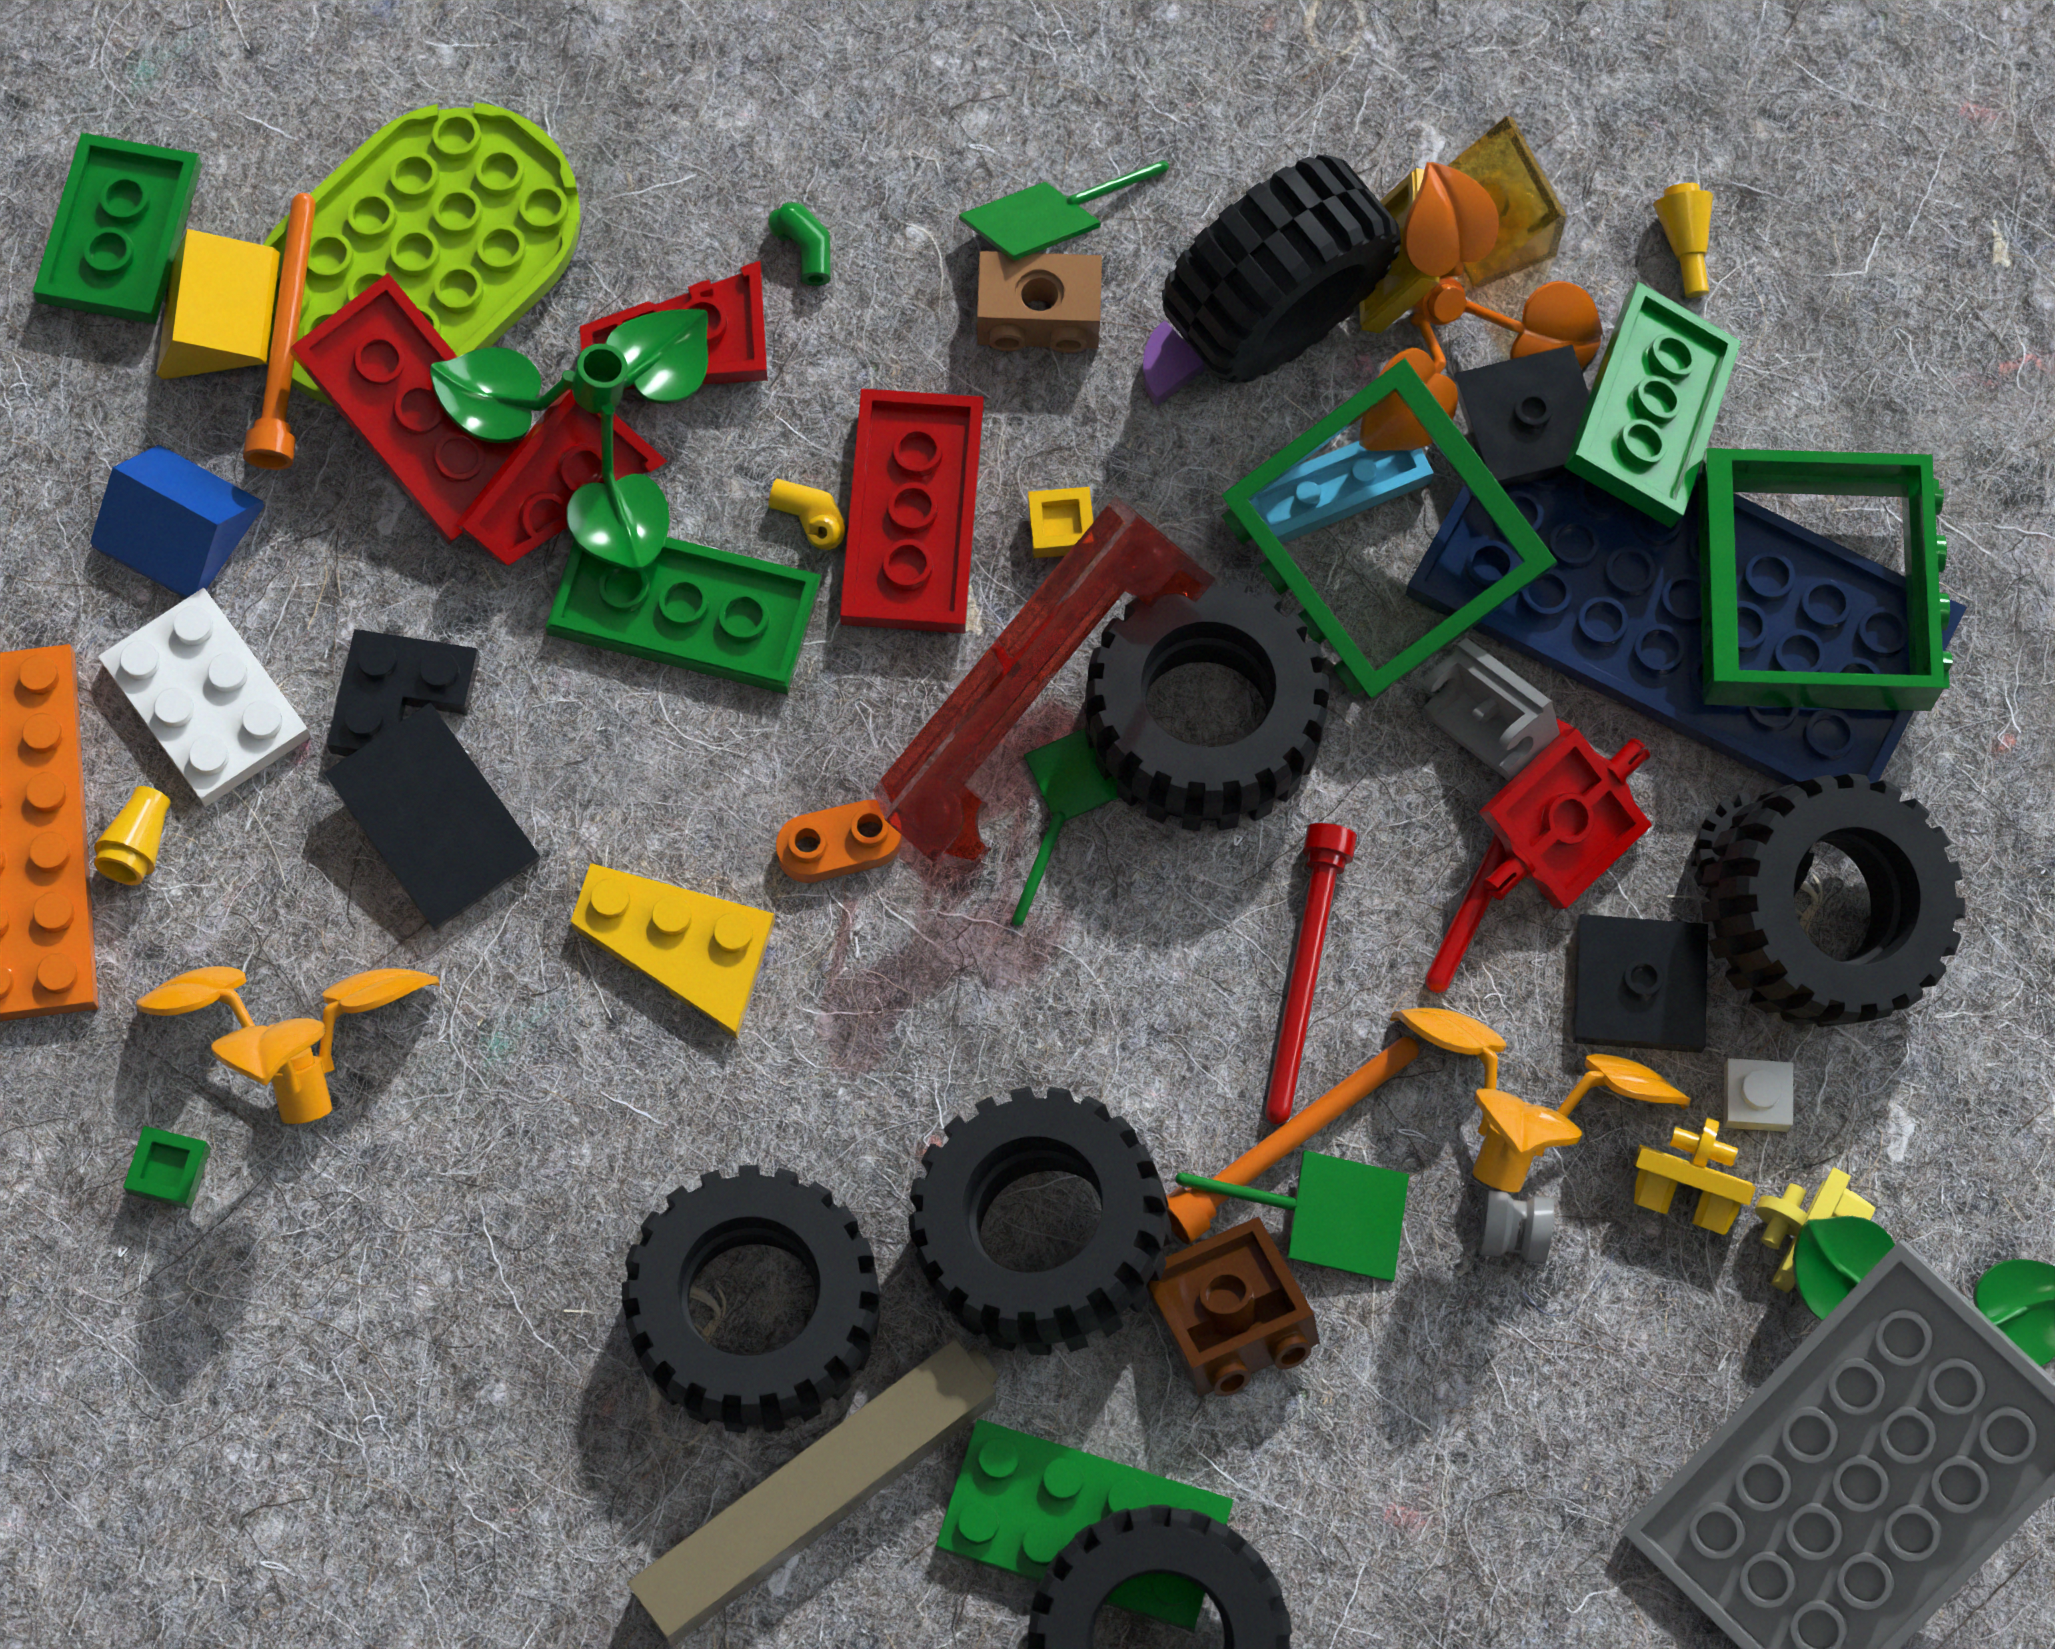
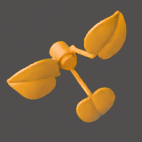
M213 966L191 970L167 980L136 1000V1007L138 1012L157 1016H171L201 1009L215 1001L229 1005L242 1029L233 1031L214 1041L211 1045L214 1057L230 1069L264 1086L272 1082L281 1121L286 1124H300L324 1117L333 1109L325 1073L335 1069L331 1053L336 1019L345 1012L361 1013L381 1007L427 985L440 987V982L437 976L403 968H383L360 972L333 984L323 992V1000L328 1005L323 1010L322 1022L310 1018H294L267 1027L264 1025L255 1026L239 995L233 990L247 982L245 973L232 967ZM320 1040L319 1055L313 1056L310 1046Z
M1412 1008L1394 1011L1390 1021L1401 1020L1422 1038L1441 1048L1457 1053L1475 1055L1483 1063L1485 1068L1484 1089H1477L1474 1101L1483 1112L1482 1121L1477 1132L1485 1138L1472 1169V1174L1479 1181L1502 1191H1521L1534 1155L1542 1157L1545 1148L1574 1145L1580 1141L1582 1131L1567 1117L1592 1087L1607 1086L1622 1096L1647 1102L1678 1104L1683 1110L1689 1107L1691 1101L1690 1098L1674 1088L1661 1075L1640 1063L1614 1055L1591 1054L1587 1055L1584 1061V1066L1590 1071L1583 1076L1557 1111L1540 1105H1531L1512 1094L1496 1090L1498 1057L1495 1052H1504L1507 1044L1500 1035L1487 1025L1467 1015L1438 1008Z

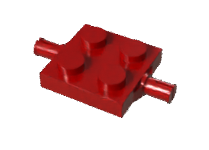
M1577 728L1563 730L1478 812L1501 840L1505 853L1508 855V858L1489 877L1483 880L1484 887L1491 889L1489 893L1494 898L1502 901L1526 877L1535 883L1554 909H1567L1652 826L1651 822L1633 801L1629 785L1626 782V779L1643 762L1650 758L1649 750L1642 749L1645 745L1636 738H1630L1628 743L1608 760L1594 751Z

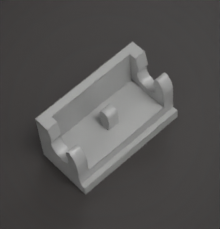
M1465 637L1457 644L1458 649L1426 676L1423 686L1431 692L1438 690L1447 680L1448 683L1440 693L1435 694L1423 707L1428 720L1510 782L1560 734L1552 700Z

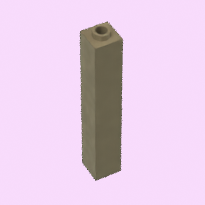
M954 1338L629 1580L627 1584L631 1593L670 1647H674L996 1405V1390L992 1384L999 1378L995 1370L976 1347L966 1352L959 1341Z

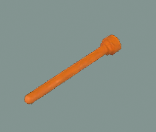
M304 192L296 194L291 201L262 414L260 419L254 421L253 428L247 430L243 451V459L247 463L267 470H283L293 465L296 438L291 434V426L286 422L295 360L289 351L298 338L316 208L314 198Z
M1411 1037L1398 1039L1212 1179L1245 1187L1414 1061L1419 1054L1418 1043ZM1181 1186L1177 1187L1166 1196L1169 1204L1166 1211L1171 1222V1230L1185 1244H1191L1211 1229L1210 1220L1217 1216L1215 1208L1230 1197L1189 1187L1187 1189Z

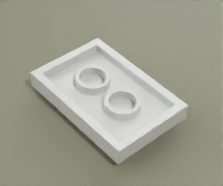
M204 587L98 656L105 670L204 807H207L311 738L306 725Z

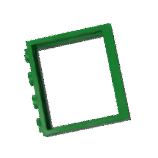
M1406 358L1402 359L1221 495L1230 507V509L1221 514V517L1242 545L1253 538L1266 555L1267 559L1260 563L1258 567L1279 595L1291 589L1305 609L1297 615L1308 626V635L1313 641L1318 642L1319 645L1328 639L1342 658L1332 667L1354 696L1365 690L1371 699L1375 700L1557 566L1556 559ZM1396 392L1523 563L1375 671L1250 501Z
M1706 448L1696 476L1703 705L1931 711L1942 691L1950 688L1949 669L1953 664L1951 652L1943 651L1942 631H1946L1949 624L1950 600L1948 593H1940L1939 573H1943L1946 566L1947 542L1945 535H1937L1936 515H1940L1943 508L1944 489H1939V479H1934L1933 454ZM1733 492L1902 498L1910 675L1739 670Z

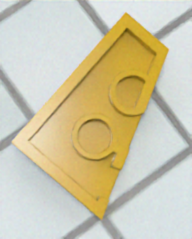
M590 863L570 922L574 931L634 971H641L668 989L670 995L688 1007L693 1006L717 1022L719 1028L738 1039L775 924L774 913Z

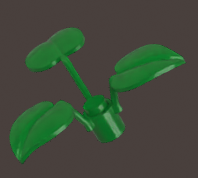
M676 309L659 311L624 322L611 332L605 344H594L585 348L578 357L575 372L570 370L564 371L561 380L540 398L537 397L541 390L542 381L536 366L527 356L515 350L500 347L482 348L448 361L431 364V383L440 406L459 428L482 441L507 443L523 438L530 430L532 421L531 410H546L568 389L572 390L574 399L583 409L591 413H599L601 416L602 478L604 483H588L575 491L566 511L568 531L575 543L590 556L629 571L644 570L657 559L664 547L669 529L670 514L668 503L659 486L648 476L631 474L617 481L615 480L613 471L614 408L620 403L624 388H628L632 384L643 399L656 404L679 403L690 398L699 390L705 379L708 366V315L706 310Z
M1849 1215L1809 1219L1801 1226L1794 1246L1793 1273L1802 1301L1820 1321H1823L1895 1246L1893 1239L1884 1228L1866 1218ZM2009 1259L1991 1266L1975 1284L1973 1290L1975 1307L2037 1365L2043 1366L2055 1357V1266L2028 1259Z

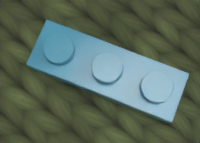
M1359 441L1296 466L1253 498L1250 503L1279 542L1283 544L1428 485L1432 482L1434 472L1421 448L1415 450L1369 451L1361 447Z

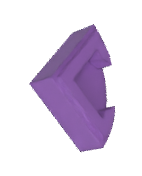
M1166 320L1160 323L1150 335L1143 356L1145 388L1156 406H1159L1204 370V362Z

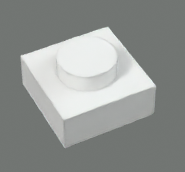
M1728 1058L1724 1065L1723 1128L1789 1132L1793 1126V1062Z

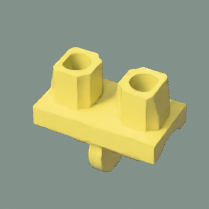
M1833 1167L1826 1181H1823L1819 1186L1806 1213L1800 1209V1206L1807 1192L1796 1184L1790 1183L1782 1198L1768 1195L1760 1197L1755 1207V1213L1768 1224L1761 1242L1770 1248L1779 1249L1786 1234L1794 1236L1770 1283L1771 1285L1789 1293L1796 1284L1793 1273L1794 1246L1799 1230L1807 1220L1848 1215L1871 1219L1876 1208L1856 1193L1846 1189L1851 1178L1850 1175Z

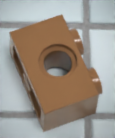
M980 251L977 345H990L994 349L1001 351H1016L1024 346L1051 347L1061 353H1078L1086 348L1099 349L1102 255L1033 253L1013 261L1002 252ZM1042 300L1050 303L1052 307L1044 311H1035L1026 305L1032 301Z

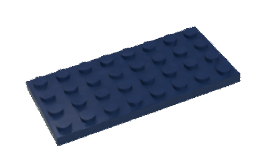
M1572 471L1503 488L1556 559L1557 566L1471 629L1785 786L1829 774L1835 777L1846 773L1866 775L1870 783L1879 781L1914 711L1703 705L1697 478L1695 479L1684 515L1672 528ZM1465 484L1407 585L1405 593L1406 596L1447 617L1453 615L1523 563ZM1733 493L1739 670L1910 675L1905 576ZM1950 598L1949 624L1947 630L1942 631L1943 651L1946 650L1967 609L1966 606Z

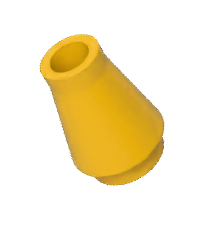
M138 786L134 789L130 800L94 845V850L97 854L94 865L100 873L122 884L139 885L142 883L145 875H150L154 872L165 815L170 806V800L166 795L146 786Z

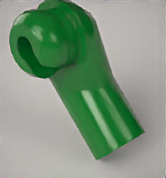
M786 202L783 203L781 208L773 210L768 218V228L774 237L778 236V239L781 241L792 239L801 248V281L810 286H822L831 281V237L829 230L802 204Z

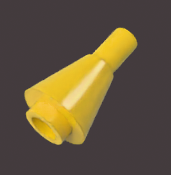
M1697 183L1672 185L1664 189V197L1656 200L1653 203V207L1674 255L1680 261L1685 297L1696 298L1709 294V286L1704 257L1707 255L1713 193L1700 190V186Z

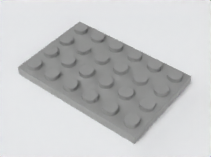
M1901 1239L1621 1532L1741 1649H1900L2055 1492V1380L1905 1240Z

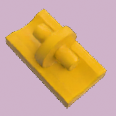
M1707 1117L1699 1134L1678 1127L1674 1128L1669 1145L1692 1153L1690 1161L1639 1144L1633 1160L1634 1165L1639 1168L1635 1180L1634 1204L1667 1214L1678 1181L1702 1189L1691 1222L1726 1235L1738 1215L1741 1203L1750 1206L1756 1187L1751 1182L1705 1167L1708 1159L1732 1167L1738 1151L1736 1147L1715 1140L1719 1121Z

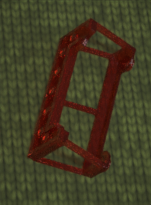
M1115 495L872 789L885 821L933 863L972 873L992 848L982 840L978 828L979 815L987 807L988 803L965 783L1124 592L1137 596L1151 608L1160 597L1174 594L1187 597L1196 603L1216 578L1125 501Z

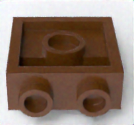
M1259 1216L1165 1257L1167 1263L1161 1280H1149L1146 1285L1150 1299L1169 1332L1172 1348L1199 1397L1212 1391L1221 1397L1236 1394L1247 1386L1251 1379L1250 1374L1273 1364L1282 1370L1294 1368L1309 1357L1312 1350L1311 1347L1320 1344L1315 1315Z

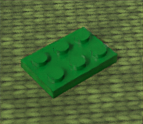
M81 133L32 291L37 303L156 324L169 281L172 261L179 247L202 169L199 154Z

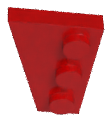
M568 389L547 408L455 525L497 562L506 566L514 563L567 528L566 511L575 491L588 483H604L602 478L600 414L591 413L583 409L574 399L572 390ZM614 414L613 471L616 481L631 474L643 475L646 472L651 473L668 462Z

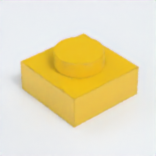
M1090 487L1028 492L1033 558L1095 553L1096 541Z

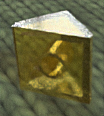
M1505 116L1447 165L1477 181L1491 196L1498 212V236L1490 254L1477 262H1463L1464 271L1473 287L1485 286L1556 257L1567 219L1564 209L1514 118Z

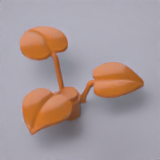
M1428 162L1424 169L1421 186L1406 218L1403 232V248L1409 263L1417 270L1429 276H1439L1440 278L1439 284L1408 309L1415 314L1411 318V323L1419 328L1432 359L1421 349L1409 348L1394 356L1384 366L1378 377L1406 358L1450 419L1453 420L1458 403V391L1455 383L1450 378L1440 374L1446 366V359L1430 326L1431 323L1446 325L1456 321L1463 312H1467L1500 327L1519 333L1511 347L1510 360L1573 345L1581 369L1589 363L1601 344L1603 329L1593 299L1584 289L1567 281H1552L1536 289L1524 305L1523 322L1467 300L1463 286L1452 277H1458L1463 273V262H1477L1490 254L1498 236V212L1491 196L1477 181L1452 167ZM1396 392L1362 417L1359 445L1366 450H1415L1433 443Z

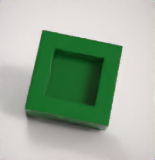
M143 1126L123 1188L129 1195L191 1210L211 1147L207 1141Z

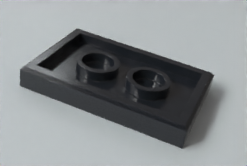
M431 702L324 772L325 779L434 932L540 860L539 853Z

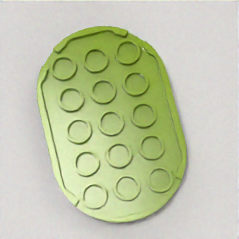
M474 102V108H449L439 110L438 104L430 105L408 112L383 126L310 193L315 200L316 208L297 341L385 274L389 273L458 357L473 350L491 347L556 284L573 257L580 232V200L574 174L561 149L549 135L530 120L507 109L484 103ZM290 212L272 230L263 244L264 246L273 247L280 252L267 354L268 360L270 357ZM294 360L291 385L307 396L333 406L300 364Z

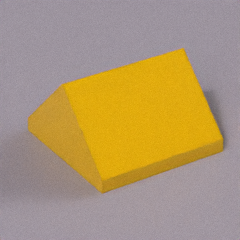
M187 229L172 261L156 375L165 380L266 364L280 252L269 246Z

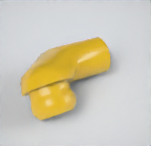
M775 479L769 496L768 508L799 516L807 539L813 546L821 550L836 548L845 536V522L831 494L815 488Z

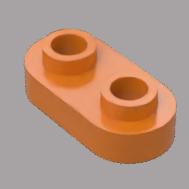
M863 800L800 815L785 823L778 833L776 839L778 862L787 876L802 883H814L877 868L889 863L898 854L902 844V825L895 810L886 803L877 800ZM867 822L877 823L882 828L881 832L874 837H865L859 833L858 829ZM804 837H813L820 843L818 848L812 852H802L796 845Z

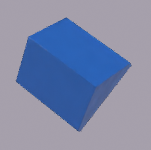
M157 445L112 467L90 544L92 548L187 599L203 587L207 590L263 509L264 503L259 498L161 445Z

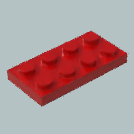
M387 273L293 344L289 352L447 544L450 545L464 534L455 523L523 438L507 443L482 441L464 432L447 416L435 395L430 378V368L432 363L448 361L458 356L392 276Z
M861 388L840 610L841 625L966 634L984 397Z

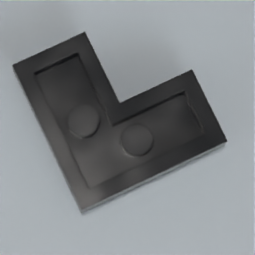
M354 629L327 742L330 753L350 756L401 722L406 706L422 708L431 702L438 711L468 715L480 662L478 648Z

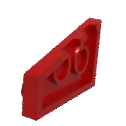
M759 260L740 267V274L711 284L710 280L707 279L688 286V293L658 304L647 301L581 325V352L588 346L605 344L613 330L624 322L636 317L666 310L700 309L706 310L708 315V366L702 385L768 381L761 261ZM632 384V385L629 386L628 388H624V390H627V389H635V388H634V386H633V384Z

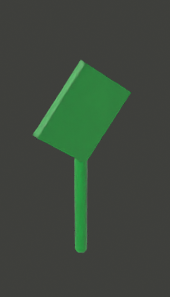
M1085 728L1024 754V758L1052 814V819L1013 914L1012 923L1015 926H1021L1026 919L1063 823L1120 798L1116 795L1117 780L1113 776L1104 780L1095 765L1096 750L1095 747H1088Z

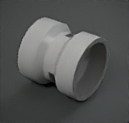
M1487 1189L1480 1223L1479 1255L1499 1258L1506 1252L1518 1253L1525 1261L1545 1264L1549 1255L1553 1230L1554 1199L1533 1195L1527 1201L1514 1200L1507 1192ZM1519 1219H1521L1520 1235H1518Z

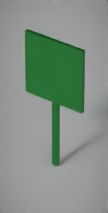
M1164 160L1073 194L1068 198L1045 181L959 214V220L1015 261L1100 228L1101 222L1079 205L1168 171L1169 164Z
M1304 1150L1302 1151L1295 1198L1183 1172L1178 1173L1175 1177L1176 1183L1180 1186L1293 1211L1286 1259L1387 1282H1394L1409 1174Z

